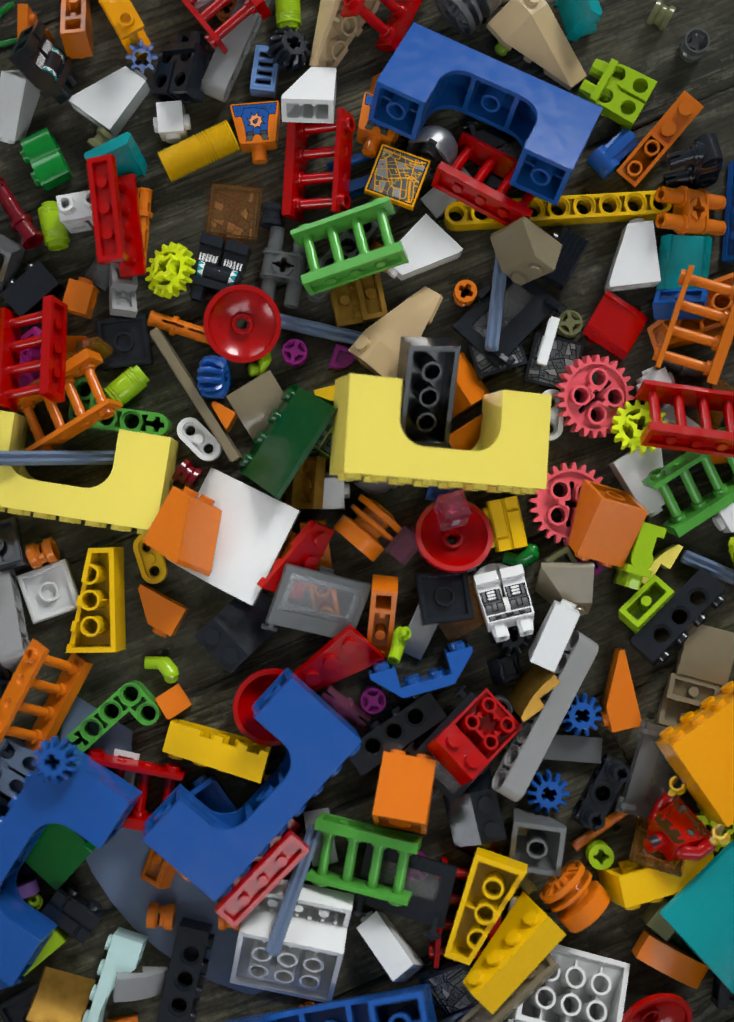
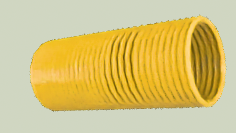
M225 120L220 122V124L213 125L211 128L204 129L201 133H196V136L192 135V137L183 139V141L169 146L167 149H162L157 154L171 182L180 179V177L182 178L185 175L187 176V174L189 175V173H194V171L210 165V163L212 164L215 160H221V158L233 154L235 151H240V148L229 123Z

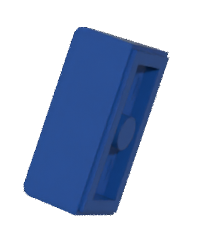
M702 288L687 289L683 300L707 307L708 290ZM680 289L656 290L652 304L655 320L671 319ZM680 310L677 320L705 319L706 317Z

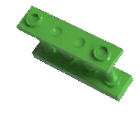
M389 196L376 198L370 203L310 224H302L298 228L290 230L291 236L298 247L304 246L310 271L300 276L302 284L310 296L409 262L402 242L395 243L393 240L387 216L393 215L396 212ZM377 220L384 246L369 251L363 225ZM353 229L359 254L345 260L338 233ZM328 237L334 263L320 268L314 242Z
M721 427L717 430L726 431V428ZM686 452L664 467L654 469L647 478L642 480L644 486L655 490L659 489L671 514L670 519L664 522L663 526L667 528L666 532L676 537L686 534L734 502V475L732 479L723 484L709 454ZM726 457L734 474V458ZM700 461L713 487L712 492L704 497H701L689 471V468ZM680 475L692 500L691 505L683 511L680 510L667 483Z
M322 812L317 817L314 830L321 831L323 834L318 868L312 867L307 873L305 880L312 882L313 885L318 887L330 886L385 900L393 906H408L412 897V891L404 890L409 857L413 854L417 855L423 836ZM336 835L346 837L348 840L343 874L328 871L333 838ZM362 841L371 843L374 847L368 880L353 877L358 845ZM387 848L395 849L399 853L393 887L378 883L384 849Z

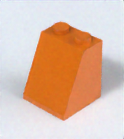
M584 479L581 485L568 545L575 552L574 555L581 560L589 561V559H593L605 567L611 568L614 565L623 568L648 511L629 492Z
M172 486L142 542L175 564L210 576L222 510L213 505L215 500L204 494L198 497L199 493L187 486L183 490Z
M397 749L383 752L372 813L375 826L427 834L436 760H432V757L426 754H416V757L406 755V752Z

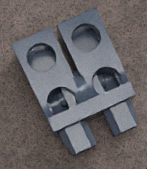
M5 735L0 744V791L13 798L16 793L20 794L24 788L22 782L31 770L34 772L37 766L32 765V761L38 757L35 756L34 751L23 740Z

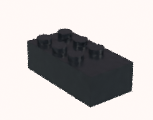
M401 337L397 378L402 379L400 424L405 436L419 446L448 447L461 348L452 338Z

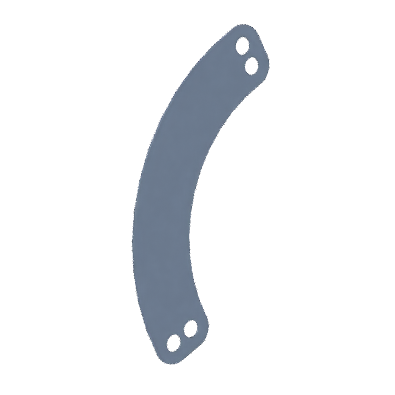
M77 696L62 723L61 740L97 708ZM96 722L89 723V730L93 734H98L100 730ZM118 722L89 749H102L105 751V754L114 755L115 749L132 752L133 730ZM80 737L73 742V745L78 746L85 739ZM121 827L114 838L101 849L96 847L86 858L93 875L113 905L140 934L148 936L147 940L158 950L171 958L178 926L183 917L213 924L211 933L215 934L212 950L207 949L205 959H209L206 975L201 976L214 983L246 994H258L264 991L230 983L239 931H235L233 928L219 931L218 914L215 913L214 908L218 904L217 901L214 902L193 883L183 879L177 871L171 886L164 889H158L140 878L151 849L142 841L143 831ZM150 901L159 902L160 905L168 903L177 904L173 931L164 930L163 927H156L155 929L146 928V916ZM190 946L186 948L191 955L199 954L195 947Z

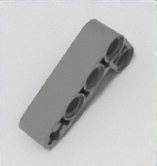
M14 568L3 572L0 571V663L4 668L13 673L16 671L24 651L30 644Z

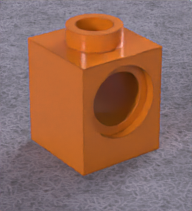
M78 277V280L69 278L62 301L68 305L67 313L92 319L100 291L93 285L92 280Z

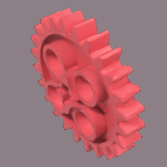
M598 354L592 355L591 358L589 355L582 356V361L580 359L573 360L574 366H565L567 373L558 375L563 382L555 383L554 385L560 389V393L553 394V397L560 399V402L556 403L554 407H561L562 411L557 416L566 417L563 423L564 426L572 424L570 432L579 431L580 437L588 435L589 438H596L597 435L599 437H606L607 433L614 434L611 433V428L614 426L611 422L613 416H617V409L619 407L624 409L627 401L635 399L634 396L628 393V391L634 389V386H627L626 384L631 377L622 376L625 371L624 367L616 369L618 361H611L609 363L608 356L600 359ZM593 373H595L598 378L596 384H594L592 381ZM609 381V385L606 388H603ZM576 390L580 393V400L578 402L574 398ZM609 392L613 394L612 403L608 400ZM592 409L596 412V419L594 421L591 418Z
M576 462L571 463L569 469L566 463H561L560 471L556 466L550 467L551 475L547 472L546 489L537 490L535 498L528 499V502L533 503L535 506L529 509L528 512L536 513V517L531 522H540L537 531L547 530L544 538L547 539L554 535V543H559L563 538L564 545H568L579 499L578 491L583 480L586 479L600 484L603 477L593 478L596 471L594 469L586 473V465H581L577 470ZM571 481L574 483L572 491L569 485ZM556 483L561 484L564 492L561 497H557L553 493V487ZM570 500V502H574V507L569 508V506H565V501ZM555 508L561 512L562 516L561 520L557 523L551 519V512ZM568 516H569V521H570V526H569V527L566 526V521L568 520Z

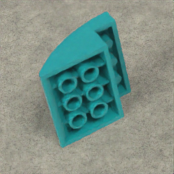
M733 839L659 913L693 953L734 995Z

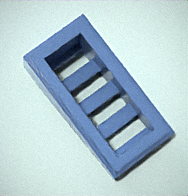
M256 45L250 94L257 97L276 98L280 65L273 64V67L260 66V62L272 63L274 59L260 57L261 53H268L269 47L265 45ZM259 71L272 72V76L259 75ZM258 80L271 81L270 85L259 84Z

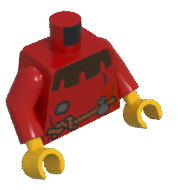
M673 776L669 780L670 790L668 792L664 791L652 807L648 817L649 826L646 832L648 837L643 840V845L650 854L660 850L670 861L678 859L700 861L716 849V844H728L731 836L729 832L724 836H718L725 830L723 824L715 825L711 833L680 798H674L675 795L685 793L686 784L684 782L680 788H674L673 786L679 778L678 776Z

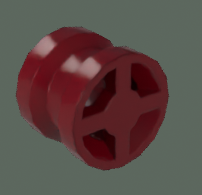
M185 459L173 473L171 479L175 482H181L183 488L187 486L192 489L204 471L200 468H194L192 462Z

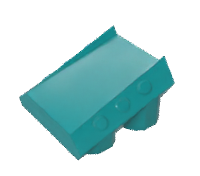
M556 0L553 4L558 7L567 39L577 42L580 37L596 32V23L601 21V14L603 13L599 0Z
M129 132L84 153L85 160L87 158L112 154L116 159L117 177L133 173L136 177L146 175L147 163Z
M668 234L661 236V244L657 249L661 282L656 285V290L681 289L682 285H678L677 282L681 270H687L689 265L695 266L693 275L708 279L713 238L708 235ZM688 285L687 289H696L699 287Z

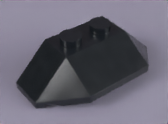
M490 768L483 775L480 774L454 803L443 794L454 846L473 858L475 857L477 847L509 857L508 842L497 794L491 786L492 775ZM452 778L450 782L453 784L455 779Z

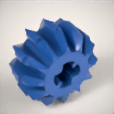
M218 355L204 356L199 362V368L197 369L198 376L196 379L198 380L197 388L201 396L210 399L225 398L229 393L232 377L229 361Z
M585 692L581 693L580 698L576 694L562 723H566L564 730L569 732L573 729V735L577 737L580 735L581 729L585 736H589V727L595 731L598 730L594 721H602V717L596 715V713L602 710V707L595 705L596 698L594 697L587 700L588 697ZM578 709L584 711L583 714L585 716L583 719L575 714Z
M58 736L51 737L50 742L48 740L42 741L40 743L41 748H37L33 752L38 759L33 760L32 765L39 766L40 768L36 771L35 775L39 776L44 773V782L48 783L53 779L56 785L62 783L63 779L66 781L72 778L71 772H76L79 769V766L74 762L80 760L81 756L78 754L74 755L72 752L77 749V745L74 744L68 747L69 738H63L60 741ZM53 757L60 759V764L56 761L53 762Z
M546 769L544 777H542L540 772L537 771L535 775L538 780L534 781L532 779L530 785L533 787H528L525 792L531 795L527 799L528 804H535L534 810L536 812L543 808L545 815H549L550 808H553L555 813H559L557 805L559 803L562 806L567 805V802L562 797L570 796V792L564 789L568 785L567 781H560L561 775L558 772L552 776L551 771ZM546 787L553 790L550 791L551 795L549 797H546L543 791Z

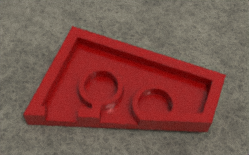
M310 520L290 543L291 549L282 559L278 558L273 563L274 569L266 578L262 576L257 585L263 589L276 592L286 563L316 570L335 530L327 525ZM294 579L289 597L301 600L309 583Z
M349 624L293 673L313 691H317L371 667L373 664L380 663L385 660V657L381 651Z

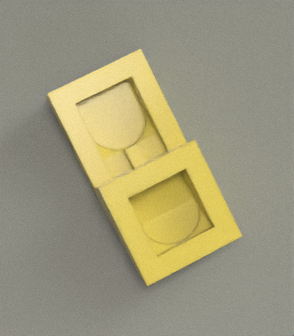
M672 544L653 556V565L648 569L652 571L651 577L657 572L659 567L671 569L683 546ZM643 577L641 585H644L649 578Z

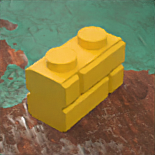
M518 496L485 502L486 507L482 508V511L489 519L493 530L491 548H495V552H501L528 546Z

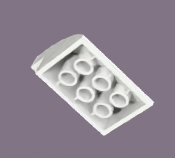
M211 467L198 492V497L201 494L215 500L213 505L222 510L212 572L210 576H206L180 565L177 566L253 606L262 590L257 585V582L262 576L266 578L273 568L272 565L277 560L301 511Z
M282 879L241 921L230 983L319 1002L332 1001L344 955L354 894L303 884L278 957L267 954L265 949L289 880Z
M557 944L550 954L559 964L560 968L504 1021L622 1022L630 964Z

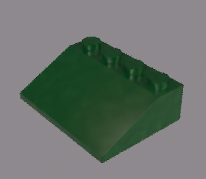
M293 384L292 387L289 386L281 396L282 403L278 409L274 408L267 418L269 423L264 431L260 430L253 440L255 445L250 452H246L239 462L240 468L238 470L279 500L338 410L296 384Z

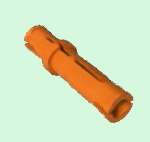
M140 187L137 188L145 264L147 267L150 220L153 219V213L151 212L153 190Z
M154 310L151 311L148 318V326L168 331L169 335L172 336L177 334L209 344L204 333V327L180 320L179 316L174 315V317H170Z

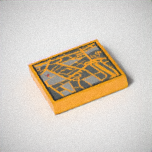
M382 144L366 184L364 194L375 198L389 196L392 204L413 211L431 161Z

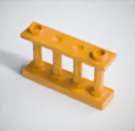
M98 0L127 53H133L129 44L138 45L140 38L143 39V44L147 46L151 44L143 30L145 26L130 0ZM137 52V60H141L147 56L146 52L142 54Z

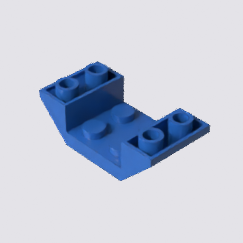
M462 640L450 642L447 644L448 648L443 649L448 669H443V666L428 670V675L419 677L418 673L403 677V682H399L395 666L385 660L373 664V669L369 670L370 679L402 698L454 685L469 660L473 649L470 644L464 643Z

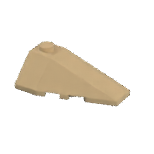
M320 0L309 63L312 67H337L348 52V46L355 36L359 37L363 31L361 27L366 21L358 15L343 18L340 15L344 7V0ZM365 0L363 5L375 14L380 1Z
M510 0L487 24V29L504 47L509 50L514 48L523 54V60L529 64L531 61L535 62L543 68L545 75L566 89L571 90L587 77L545 0Z
M424 286L364 330L348 351L362 366L377 376L397 378L401 337H422L426 326L432 323L443 297Z

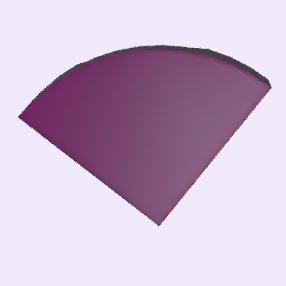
M336 344L328 369L342 370L348 368L357 359L348 351V347Z

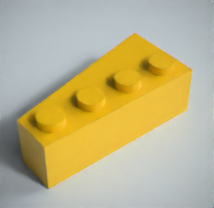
M124 547L88 548L81 582H83L80 595L77 597V611L75 620L72 621L70 630L72 634L70 643L67 644L66 653H107L126 650Z
M173 718L169 724L162 752L168 753V757L175 760L186 759L198 766L211 767L223 773L261 783L265 775L272 746L259 745L244 736Z
M477 847L446 947L445 957L466 965L471 964L490 930L499 919L506 904L510 901L519 883L526 875L528 864Z
M712 851L700 861L682 860L680 875L664 871L669 867H673L670 865L665 868V865L659 864L658 867L664 866V870L637 862H629V860L618 862L619 867L597 870L600 884L611 896L610 901L626 910H635L641 907L640 904L646 902L658 903L663 901L666 896L677 895L714 858V854Z
M523 891L462 983L475 999L491 1014H494L566 934Z

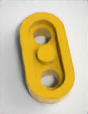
M141 534L133 543V550L141 576L147 583H160L165 580L168 574L165 558L153 548L148 552L145 551L143 548L145 543L142 541L146 535ZM153 566H157L159 568V574L157 576H154L151 573V569Z

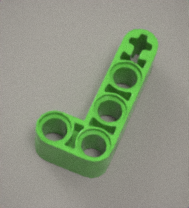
M86 377L77 379L74 385L84 409L89 410L97 405L92 391L88 396H82L81 390L88 384ZM71 403L68 412L70 421L76 418ZM120 408L115 411L113 422L110 425L105 426L103 420L88 429L119 433V429L167 437L172 431V423L166 416L160 413ZM133 416H138V426L130 429L128 426L129 419ZM160 420L164 424V428L157 430L152 426H147V421L158 424Z
M133 680L120 687L65 738H69V743L72 745L80 737L84 738L85 740L77 748L85 753L129 712L138 722L146 726L157 722L162 717L163 712L155 701L156 697L142 682ZM130 686L138 691V698L135 700L127 695V689ZM110 704L118 707L119 714L117 717L109 714L108 706ZM146 706L154 708L155 718L150 719L145 716L144 708ZM90 722L98 724L100 729L98 734H93L89 730Z

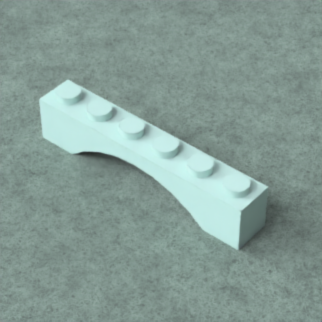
M121 927L114 934H109L104 948L108 950L106 959L101 960L97 970V975L100 976L98 985L94 984L89 1000L93 1001L91 1009L86 1010L82 1022H103L106 1004L115 985L116 973H131L137 968L141 962L148 936Z

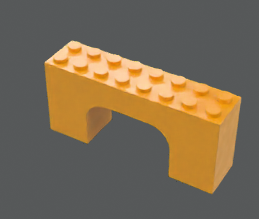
M734 681L724 684L720 688L721 692L715 697L709 696L700 703L701 707L696 711H689L681 716L679 719L680 723L674 727L669 726L659 733L660 737L654 741L682 783L685 782L687 790L707 819L723 824L725 827H729L734 823Z

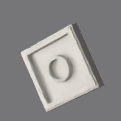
M67 559L16 576L33 624L77 609L76 602L79 592Z

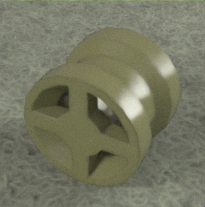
M657 0L646 23L649 25L655 24L660 31L664 32L676 7L672 5L666 6L663 0Z
M99 126L96 130L97 134L94 138H89L87 144L94 149L114 139V137Z
M573 310L564 311L558 317L560 321L556 333L559 337L570 339L577 335L583 327V320L580 314Z

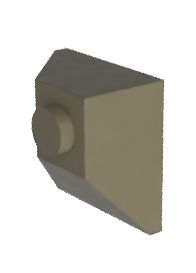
M541 562L535 591L551 605L554 600L561 602L562 599H565L577 605L575 609L579 610L580 616L588 614L593 601L594 563Z

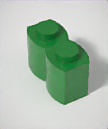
M47 127L20 140L23 149L19 150L26 164L31 163L33 171L30 174L37 186L41 185L48 191L74 178L53 134Z

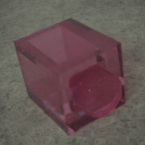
M463 489L437 497L434 510L442 531L467 525L471 511Z
M412 525L409 529L404 526L384 549L404 566L418 551L415 541V527Z

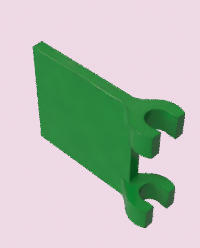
M50 823L30 852L25 863L57 891L96 846L67 826Z

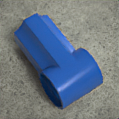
M624 128L605 146L601 145L588 157L586 162L604 180L637 147L639 142L631 130Z

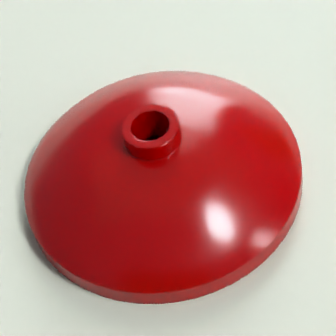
M233 285L221 290L210 300L204 313V333L209 345L221 357L237 363L254 362L266 356L276 345L281 332V317L275 302L267 293L251 285ZM238 320H246L247 327L245 329L238 328Z
M447 498L432 503L421 513L415 528V541L420 554L429 564L445 572L461 573L476 568L486 559L493 543V530L485 513L476 505L462 499ZM460 520V521H459V522H460L459 524L452 525V524H455V523H453L454 521ZM453 539L455 540L456 544L451 545L447 542V540Z
M268 668L259 670L248 676L235 693L233 700L235 723L240 732L256 744L263 746L283 745L279 739L254 718L252 705L278 678L284 671L283 669Z
M656 993L646 996L631 1005L624 1013L622 1022H692L693 1015L687 1001L682 997L671 993Z

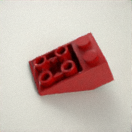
M486 688L425 747L452 777L463 786L472 781L523 726Z

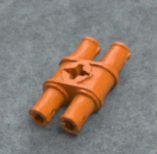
M661 186L656 190L655 199L657 202L673 204V214L661 212L656 216L655 225L657 228L674 230L678 235L692 234L694 236H704L707 234L722 236L725 233V221L709 219V210L720 211L725 208V196L709 194L703 188L696 190L690 189L687 186H680L678 188Z

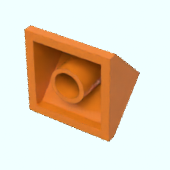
M464 352L460 353L452 419L483 400V395L489 394L482 380H478L475 369Z

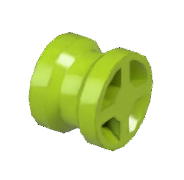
M592 840L585 847V856L595 869H608L614 862V853L603 840Z

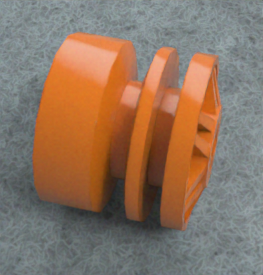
M361 494L357 499L365 508L360 510L352 504L350 507L357 515L355 520L343 515L333 528L374 562L384 550L378 538L382 536L392 541L394 538L385 530L390 527L396 533H399L402 528L398 525L394 516L382 505Z
M574 860L563 866L560 877L551 876L541 889L539 895L541 900L548 904L552 912H558V919L570 933H577L590 926L606 910L611 898L598 881H591L592 874L589 870H585V866L580 860Z

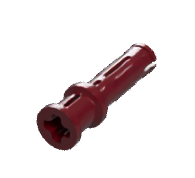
M0 177V204L11 220V229L18 233L24 249L29 250L39 246L43 242L44 236L36 230L32 217L24 213L5 180Z

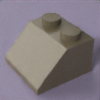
M525 216L495 231L490 236L502 273L508 276L514 283L522 286L555 270L562 244Z

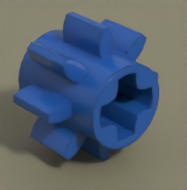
M140 38L138 45L129 44L133 53H127L126 58L132 59L131 70L135 67L140 68L142 74H144L147 67L154 70V64L151 62V59H158V54L151 52L153 43L147 46L143 44V39ZM137 52H139L140 54L146 52L147 61H145L144 59H141L140 61L137 60Z

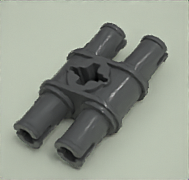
M271 226L267 248H264L262 252L264 258L262 270L259 273V279L262 280L260 289L267 293L274 301L276 284L284 282L287 284L284 307L298 309L301 288L304 287L300 275L306 274L308 263L304 246L298 247L294 241L291 252L282 251L285 228ZM287 263L289 268H286L285 272H281L280 267Z

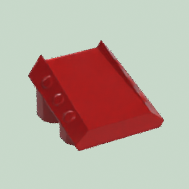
M607 289L585 324L582 333L585 335L586 341L591 344H599L612 356L624 360L646 324L648 317Z

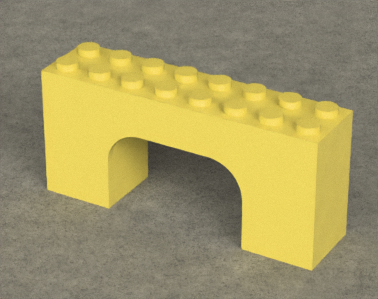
M349 373L335 380L334 407L338 410L333 416L329 475H336L338 481H353L363 478V483H386L388 480V485L403 486L404 484H413V487L431 486L438 487V489L481 490L487 493L506 492L511 495H536L537 490L546 489L552 395L500 390L483 395V417L480 437L477 444L468 451L419 446L405 436L400 424L402 379Z
M0 410V451H24L28 430V422L25 416ZM119 429L112 471L103 483L91 488L38 481L27 472L25 465L0 466V512H5V509L8 508L7 513L30 516L31 512H34L33 517L56 520V516H59V521L81 524V520H85L86 526L106 528L107 524H111V530L131 532L132 528H137V534L146 535L172 488L173 479L171 478L175 471L179 442L171 437Z

